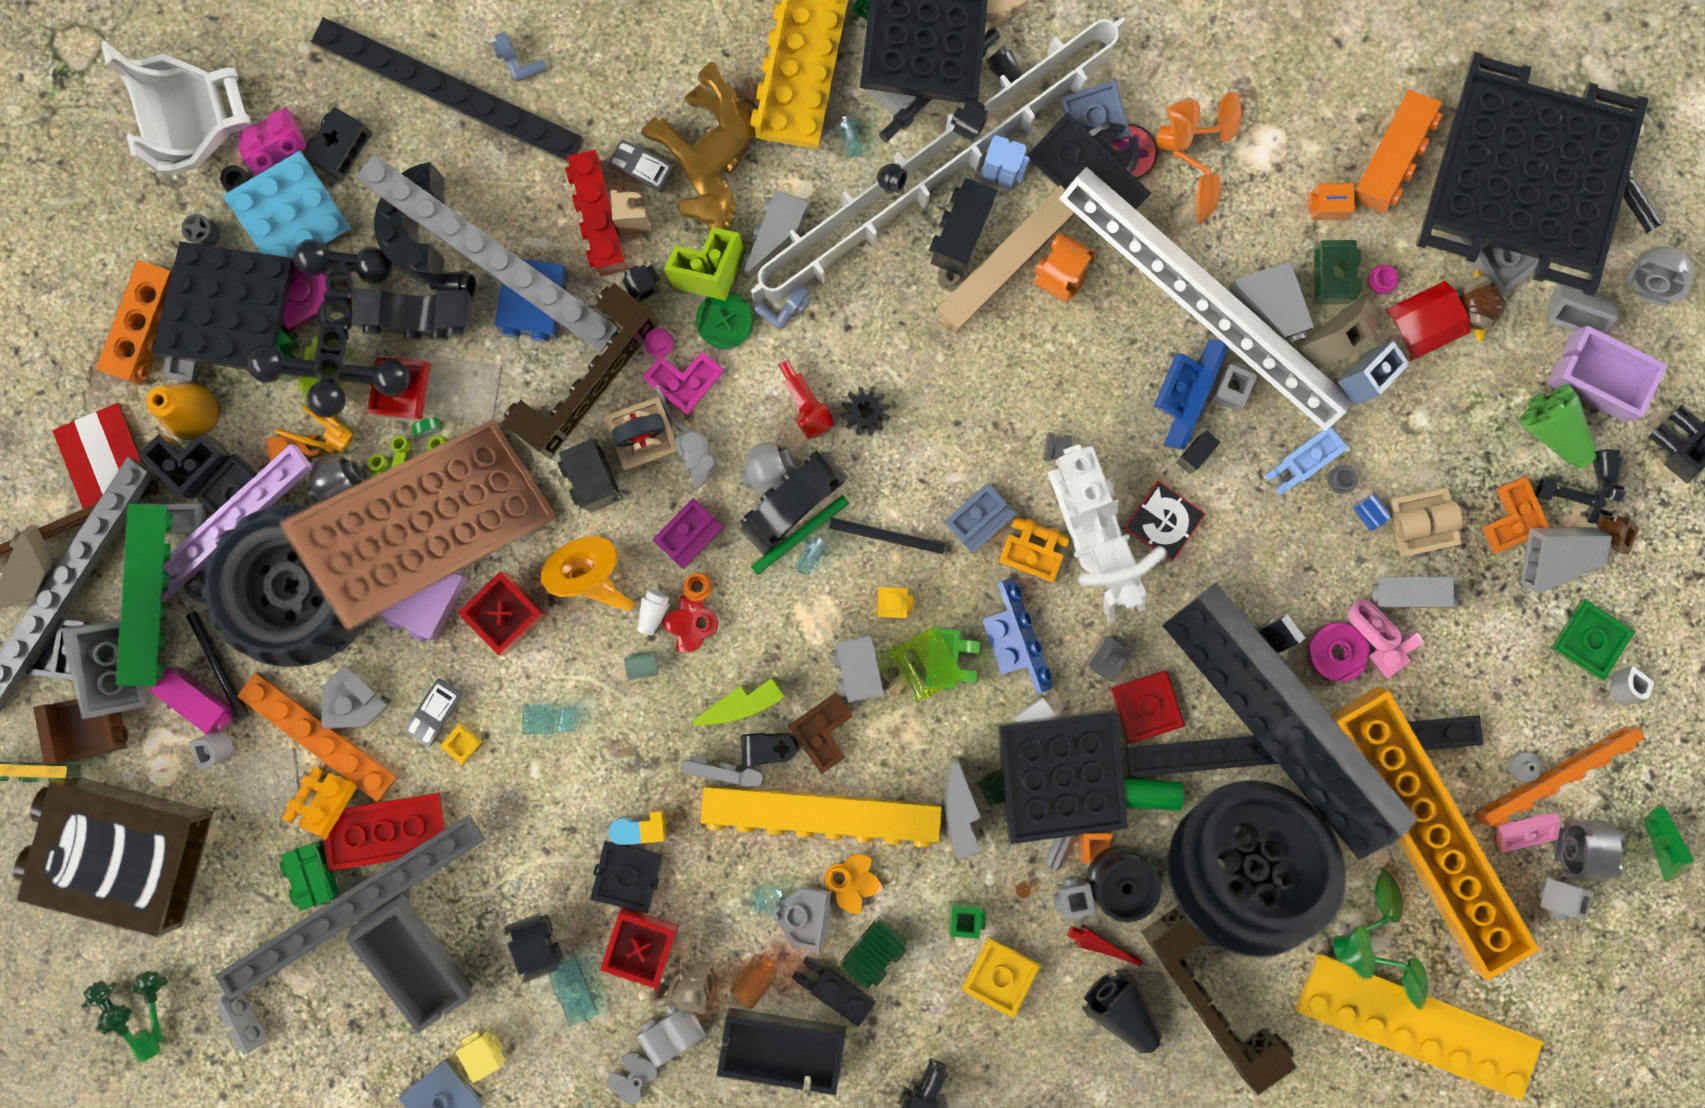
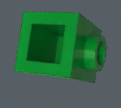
M950 901L948 918L949 936L980 939V931L986 928V912H982L980 903Z

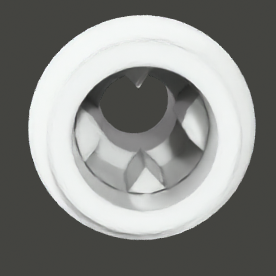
M647 590L646 595L642 596L637 631L646 635H654L655 630L670 606L668 604L669 596L657 591Z

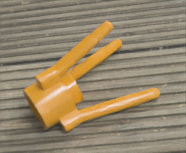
M307 405L303 406V410L327 428L322 436L326 443L280 428L275 430L277 434L323 449L331 455L335 450L343 453L354 438V434L350 432V429L342 425L335 417L326 419L319 417L311 412Z

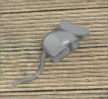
M657 385L658 395L670 421L683 431L682 434L674 438L680 457L685 460L682 462L684 469L687 473H691L695 489H698L706 482L710 472L716 466V461L713 456L709 455V445L705 436L698 431L691 430L674 418Z

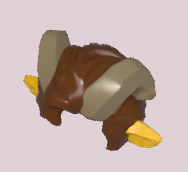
M1476 270L1473 279L1464 286L1462 293L1458 294L1469 316L1470 328L1473 329L1477 341L1481 342L1484 339L1485 331L1494 326L1501 315H1503L1507 299L1500 288L1492 283L1486 273L1482 274L1480 270Z

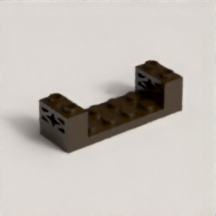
M615 283L610 288L605 287L597 297L598 303L596 307L604 318L621 330V332H615L607 341L606 346L608 348L601 356L596 355L587 368L589 372L583 379L578 378L569 389L571 393L564 403L560 401L551 411L550 415L552 418L548 421L521 399L517 404L515 402L512 403L504 413L505 419L502 423L549 459L553 457L644 343L647 333L655 329L659 324L649 309Z
M1179 905L1141 931L1145 940L1241 1078L1257 1096L1298 1068L1291 1059L1296 1056L1295 1053L1277 1033L1272 1035L1263 1028L1242 1043L1230 1028L1226 1030L1230 1027V1024L1213 1003L1209 1005L1213 1001L1196 979L1191 980L1195 974L1186 961L1182 960L1207 942L1208 939L1189 922Z

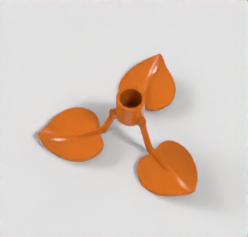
M1234 91L1228 92L1220 102L1218 109L1219 124L1217 126L1196 128L1200 120L1199 103L1195 99H1184L1166 108L1172 126L1162 125L1157 133L1156 144L1159 149L1172 150L1174 157H1180L1204 172L1197 187L1196 224H1202L1215 210L1220 199L1221 181L1218 174H1211V170L1208 167L1182 153V151L1190 147L1194 134L1216 133L1220 131V140L1222 142H1229L1235 137L1240 127L1242 109L1239 94Z

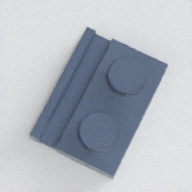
M987 483L945 520L944 523L968 550L974 553L1010 521L1016 513L1011 510L1008 504Z

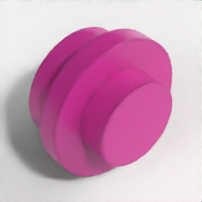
M1388 265L1376 266L1369 273L1368 284L1378 294L1390 293L1398 284L1397 272Z
M656 328L647 333L644 345L651 356L658 358L660 355L665 357L672 351L674 341L667 330Z

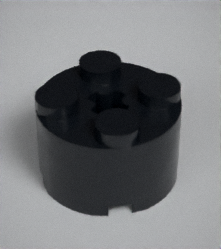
M537 913L504 926L505 935L511 933L513 941L507 944L518 974H524L523 983L559 970V965L563 964L562 959L564 957L558 941L552 943L551 931H553V926L548 914L542 916L541 913Z

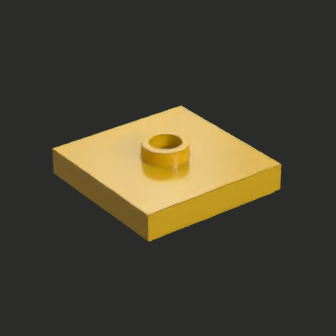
M987 936L960 989L1014 1019L1041 968V964Z

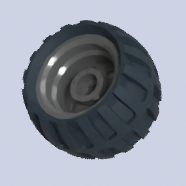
M278 505L244 516L236 522L235 528L226 530L215 543L217 548L213 556H209L205 563L204 570L207 571L206 585L202 586L203 600L208 602L211 611L208 613L211 623L216 630L224 634V640L231 647L264 664L279 667H300L324 661L348 647L354 641L358 632L364 629L369 621L367 620L348 631L301 557L299 556L294 561L290 552L296 549L283 531L281 523L311 508L308 506ZM266 565H270V571L264 576L263 568ZM264 595L270 601L268 606L262 604V597ZM315 596L323 598L324 601L321 607H319L314 598ZM294 611L296 613V620L290 622L288 619Z

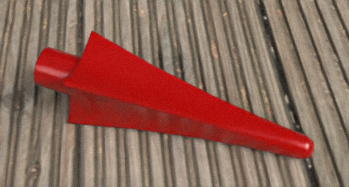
M1083 924L1081 929L1071 925L1067 932V937L1074 939V944H1078V948L1109 955L1137 966H1142L1143 964L1141 959L1116 947Z

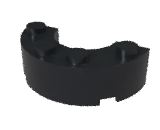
M431 162L410 167L401 173L444 204V176ZM380 197L374 216V232L377 243L384 255L415 281L428 285H444V257L430 244L418 243L417 229L419 224Z
M353 289L351 325L361 327L362 333L380 335L382 331L403 334V339L421 340L422 335L430 336L432 340L448 341L449 336H464L468 332L470 294L467 291L437 290V295L416 296L397 294L381 289Z
M816 450L804 461L806 464L799 470L795 467L791 468L781 478L784 483L776 490L773 487L767 490L759 498L762 504L755 511H749L740 520L742 524L740 531L763 556L775 547L811 509L829 497L849 478L826 452L819 453Z

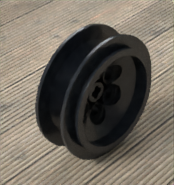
M1243 780L1223 785L1208 794L1183 817L1176 827L1169 845L1167 860L1169 881L1180 909L1198 932L1215 945L1229 952L1255 958L1273 957L1287 953L1322 932L1332 922L1342 904L1346 886V871L1338 840L1323 816L1304 798L1285 787L1257 780ZM1235 839L1241 842L1243 848L1237 845ZM1264 848L1270 852L1271 857L1266 854ZM1218 859L1224 862L1225 868L1219 864ZM1275 876L1281 880L1282 885L1277 882ZM1229 888L1235 891L1237 898L1230 893ZM1258 896L1263 899L1265 906L1259 902Z

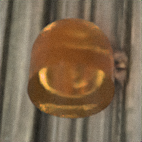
M1024 882L1018 883L1015 887V893L1020 898H1027L1030 895V887Z

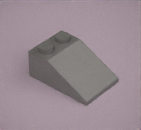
M120 618L62 628L66 658L83 719L147 707L144 686H116Z

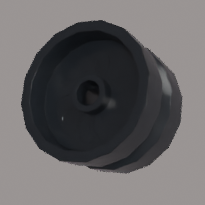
M1121 846L1105 849L1093 859L1088 867L1086 881L1091 886L1093 899L1103 912L1113 920L1124 923L1141 921L1150 915L1158 905L1162 891L1160 878L1154 868L1133 849Z

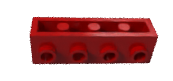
M596 149L567 156L569 166L565 167L569 184H574L576 194L572 195L576 212L581 211L583 222L579 223L583 240L588 239L591 250H587L586 255L590 268L595 267L600 276L628 270L620 233L612 219L611 197L600 156Z

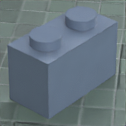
M1393 340L1367 351L1338 383L1353 405L1380 396L1408 367L1409 362Z

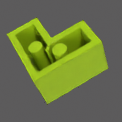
M712 227L702 251L675 245L664 271L674 289L726 301L742 265L746 249L738 232Z

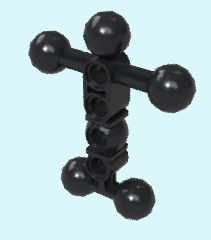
M305 239L297 244L293 253V262L303 274L311 277L320 276L328 271V269H333V272H330L325 279L326 291L323 295L324 301L320 304L317 311L320 332L317 339L315 360L285 357L276 347L261 345L253 349L247 358V370L250 375L263 383L275 382L283 375L317 379L318 382L312 385L307 392L306 404L311 412L322 418L334 417L343 410L346 403L345 393L340 387L343 382L374 385L377 391L388 397L401 395L408 389L411 382L410 372L402 362L394 359L384 360L376 367L346 364L348 352L346 340L349 339V330L353 327L351 325L353 299L351 271L356 272L367 283L379 284L391 275L393 269L392 262L378 247H366L357 255L330 251L322 241L316 239ZM338 285H343L347 287V289L342 292H337L333 290V288ZM334 312L344 315L340 319H331L329 317ZM334 339L341 342L336 347L325 345L329 340ZM327 367L337 369V372L333 375L322 373Z

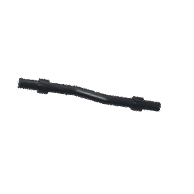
M992 29L984 36L983 57L987 54V50L1000 38L999 32L995 29ZM917 97L906 109L901 108L893 116V121L879 133V137L887 143L901 129L905 130L914 121L913 117L932 99Z

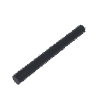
M833 517L830 520L829 529L943 555L945 543Z
M198 612L189 613L186 615V618L238 720L248 717L250 714L244 702L237 697L239 693Z

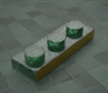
M0 762V781H9V777H19V782H38L39 777L48 778L49 783L50 781L80 776L81 764L57 763L44 765V763Z

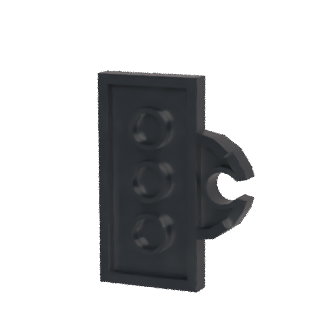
M1067 112L1027 155V157H1030L1029 160L1057 187L1061 185L1065 190L1087 167L1135 210L1152 194L1131 174L1138 162L1140 153L1135 135L1129 138L1128 146L1124 150H1116L1111 144L1112 137L1122 133L1126 128L1122 124L1107 122L1096 126L1088 132Z

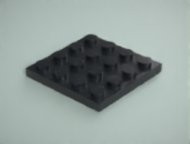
M870 0L860 88L958 103H966L970 99L978 101L988 0Z
M179 242L152 353L159 357L247 370L246 361L253 349L261 345L277 347L295 270L293 258Z
M1110 709L997 724L1007 832L1010 844L1128 829L1116 710Z

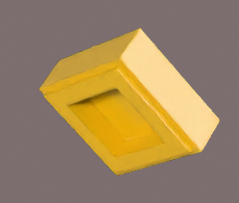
M460 723L443 741L440 747L460 765H464L483 742Z

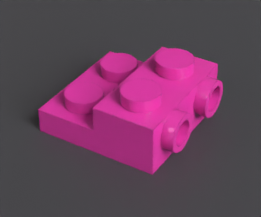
M288 107L271 113L265 120L254 126L247 127L241 134L237 135L239 140L237 146L243 161L256 176L307 147L294 115Z

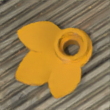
M863 854L852 855L844 863L831 865L826 870L824 877L827 888L836 894L837 904L852 914H861L862 897L875 895L882 891L883 888L879 879L868 871L872 858ZM836 873L844 874L845 879L843 882H835L833 877Z

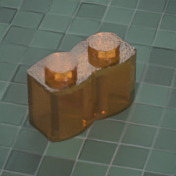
M755 953L732 982V987L730 988L732 996L747 1008L753 1009L776 980L777 970L775 968V961L765 953H762L761 956Z

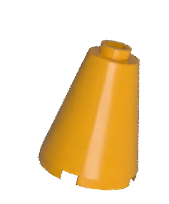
M182 382L158 386L151 389L146 396L147 409L171 435L177 438L194 440L200 433L205 434L212 430L217 423L219 417L218 401L209 389L201 384Z

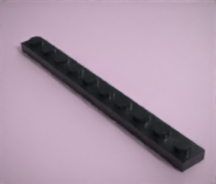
M322 17L311 40L314 47L569 164L567 156L578 154L584 141L582 136L325 17Z

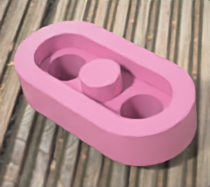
M1357 600L1349 609L1348 618L1350 622L1376 649L1383 652H1391L1401 642L1402 635L1399 629L1372 602Z

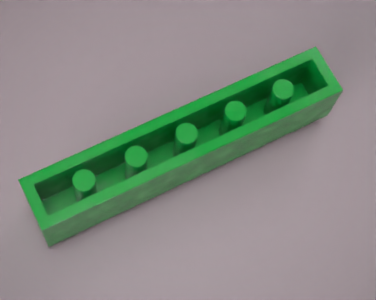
M128 503L116 686L155 687L156 680L163 679L164 662H157L158 650H164L165 632H159L160 620H166L167 603L161 602L162 591H168L169 573H163L164 561H170L171 544L165 543V532H172L173 514H167V506Z

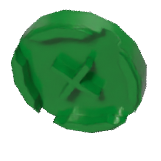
M729 292L726 301L712 297L706 298L701 302L696 312V326L700 337L708 345L719 350H731L741 346L749 338L753 330L754 317L750 306L742 296L733 292Z

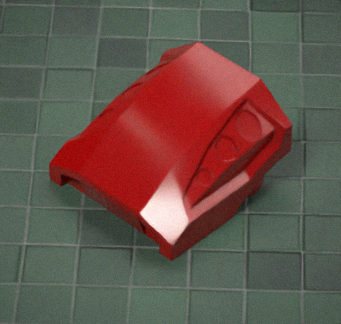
M1442 281L1385 310L1387 315L1390 314L1409 351L1410 356L1408 357L1410 361L1471 333L1469 316L1456 290L1446 281Z

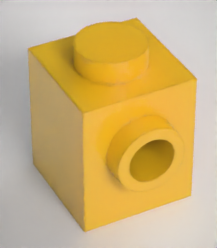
M878 587L877 617L906 619L907 612L913 613V595H908V588Z

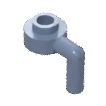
M503 31L495 34L496 41L492 42L493 49L498 59L504 58L515 81H521L547 71L542 59L520 67L507 32Z
M799 285L790 295L779 315L762 302H759L753 311L777 329H783L796 311L801 314L811 301L807 298L809 291Z

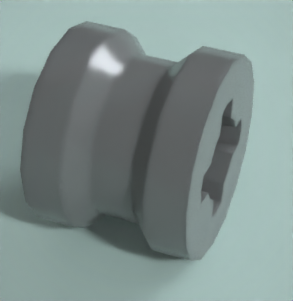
M189 215L182 223L181 231L183 236L194 244L213 246L219 238L217 225L203 215Z
M1048 432L1043 461L1050 462L1052 459L1057 460L1065 455L1063 450L1071 447L1072 436L1058 437L1055 433Z

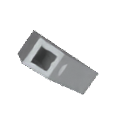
M775 190L772 198L767 197L762 213L766 215L762 225L757 224L753 232L752 240L755 241L752 251H746L741 267L745 268L746 278L750 279L764 264L777 256L791 243L790 231L792 229L799 236L809 211L807 201Z

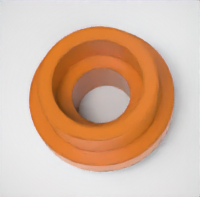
M703 573L690 574L683 583L684 594L689 600L695 602L707 599L712 592L710 578ZM696 584L703 585V589L700 592L693 591V587Z

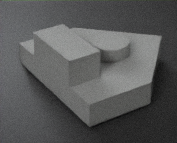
M344 665L323 685L321 728H367L388 706Z
M802 886L768 912L773 920L779 924L792 947L817 952L823 951L825 936L829 933L832 911V904H830L831 891Z

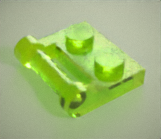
M936 625L889 650L892 659L896 658L915 693L913 698L916 703L964 678ZM912 648H914L933 684L926 689L906 654Z

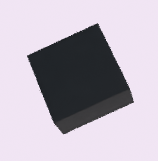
M1206 430L1197 436L1176 463L1187 473L1191 474L1199 469L1221 442Z

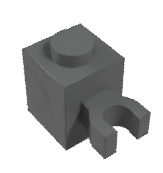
M1115 634L1111 638L1109 636H1102L1084 666L1107 681L1113 682L1132 651L1126 648L1128 643Z

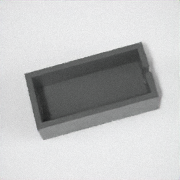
M403 893L351 927L345 941L417 1033H420L441 1019L443 1012L447 1015L469 1000L473 986Z

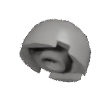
M1666 246L1655 247L1641 254L1631 267L1627 282L1629 286L1632 283L1633 287L1638 290L1634 293L1638 298L1651 304L1668 305L1670 301L1678 300V303L1687 296L1693 284L1695 270L1691 259L1684 252Z

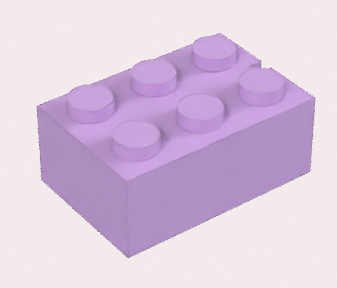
M1587 325L1571 333L1561 353V356L1565 358L1557 361L1547 384L1555 388H1559L1564 384H1570L1581 401L1626 423L1643 418L1668 365Z

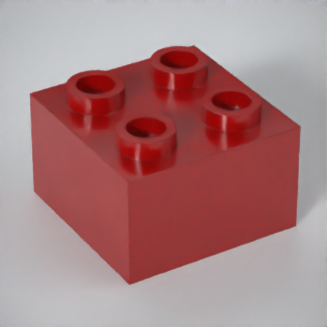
M502 571L492 578L457 612L498 656L507 655L548 615L509 573Z
M622 908L618 913L600 971L657 989L661 983L680 925L642 912Z

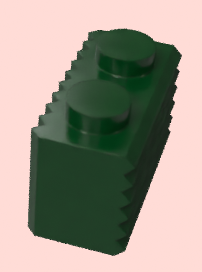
M878 916L840 961V966L865 988L869 989L872 984L878 986L887 975L885 969L890 962L897 963L907 950L904 947L906 939Z

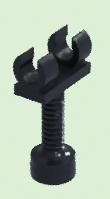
M1543 475L1537 486L1536 498L1549 501L1553 496L1589 505L1585 513L1588 523L1598 525L1601 516H1605L1611 521L1615 518L1612 517V512L1600 509L1605 497L1621 502L1627 491H1624L1625 487L1619 484L1600 480L1595 494L1592 495L1557 485L1556 478Z

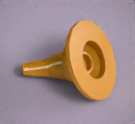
M586 536L572 540L558 548L546 560L541 570V583L548 593L555 596L573 597L582 595L629 612L635 606V602L618 591L608 578L617 563V550L608 539L599 536Z

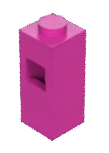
M168 667L163 673V679L158 680L156 686L150 690L152 694L205 734L223 731L232 720L230 717L234 711L232 706L181 667Z

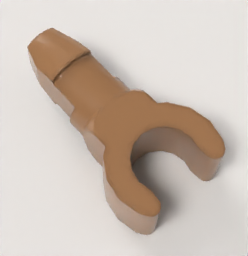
M745 78L749 90L741 92L735 87V94L740 100L743 98L754 106L755 109H758L760 100L756 99L757 93L754 89V84L751 79Z

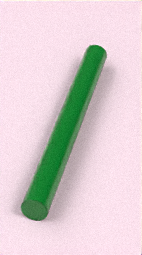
M841 495L750 567L757 575L762 573L831 519V517L849 505L847 499Z

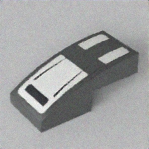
M622 139L608 162V165L613 170L632 177L641 185L660 193L663 192L676 169L665 160Z
M441 678L436 679L414 713L405 732L430 747L436 741L446 720L452 716L464 693Z

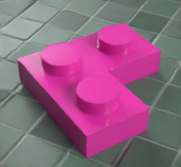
M701 351L684 373H681L660 355L643 375L642 379L656 391V386L658 385L663 396L688 416L725 371Z

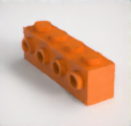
M1408 89L1356 188L1354 202L1384 214L1388 213L1391 205H1398L1404 192L1401 189L1404 180H1411L1417 164H1414L1417 155H1424L1430 139H1427L1430 130L1436 131L1442 120L1443 114L1439 113L1442 101Z

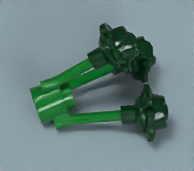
M146 971L137 975L135 984L129 986L131 993L143 995L145 1004H148L152 1033L145 1029L134 1035L131 1034L126 1023L130 1020L129 1015L133 1012L132 1008L126 1007L125 1004L118 1006L109 999L112 994L111 990L116 986L115 982L109 985L102 980L93 983L83 992L85 1001L81 1007L99 1006L102 1013L98 1017V1025L95 1030L101 1032L103 1036L111 1032L122 1036L130 1046L137 1062H144L160 1052L161 1048L158 1043L164 1040L159 1028L155 1002L158 1000L156 992L162 986H165L168 980L166 977H159L157 971Z

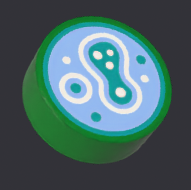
M432 417L412 424L411 430L414 438H422L440 432L442 426L439 418Z

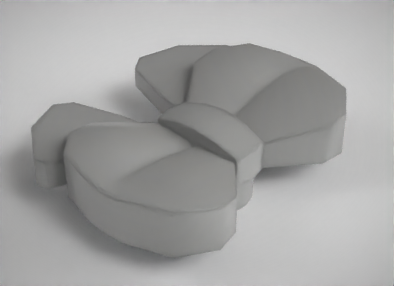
M628 1052L621 1058L622 1063L630 1072L628 1078L622 1074L611 1072L608 1078V1085L611 1091L615 1090L621 1100L626 1103L635 1104L642 1097L641 1087L644 1083L654 1081L657 1078L658 1068L654 1067L649 1058L639 1056L638 1052Z

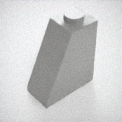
M1291 261L1236 279L1228 286L1230 292L1284 340L1288 339L1289 343L1306 338L1305 333L1314 328Z
M1595 527L1530 528L1520 584L1535 593H1543L1606 565L1608 554L1611 550L1612 536Z
M1378 577V584H1373V601H1378V607L1458 608V579L1455 577Z

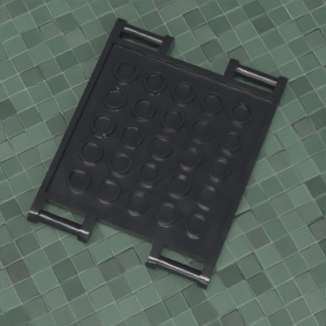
M1474 51L1468 63V70L1416 246L1424 249L1428 246L1463 256L1466 261L1473 263L1476 262L1482 243L1537 258L1539 261L1533 274V280L1539 282L1547 280L1582 290L1584 295L1593 297L1599 288L1649 98L1643 96L1635 98L1598 88L1599 84L1591 82L1587 84L1582 98L1529 84L1532 66L1524 64L1521 67L1483 57V53ZM1479 68L1516 78V80L1492 74L1489 72L1479 70ZM1595 100H1599V101H1603V102H1606V103L1614 104V105H1617V106L1629 108V109H1632V111L1625 110V109L1618 108V107H1614V106H1610V105L1603 104V103H1599V102H1596ZM1432 229L1470 239V246L1431 235ZM1550 263L1589 273V277L1585 279L1550 269Z

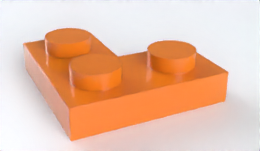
M1527 476L1496 488L1507 516L1481 527L1493 554L1528 540L1530 528H1550Z

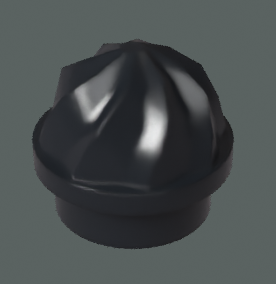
M896 163L882 166L877 173L879 186L890 194L893 192L900 193L903 190L907 180V171Z

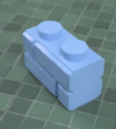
M995 135L991 140L984 161L981 180L992 184L997 182L998 186L1011 189L1015 181L1021 183L1030 158L1024 155L1027 149L1026 146L1015 141L1009 143L1008 139Z

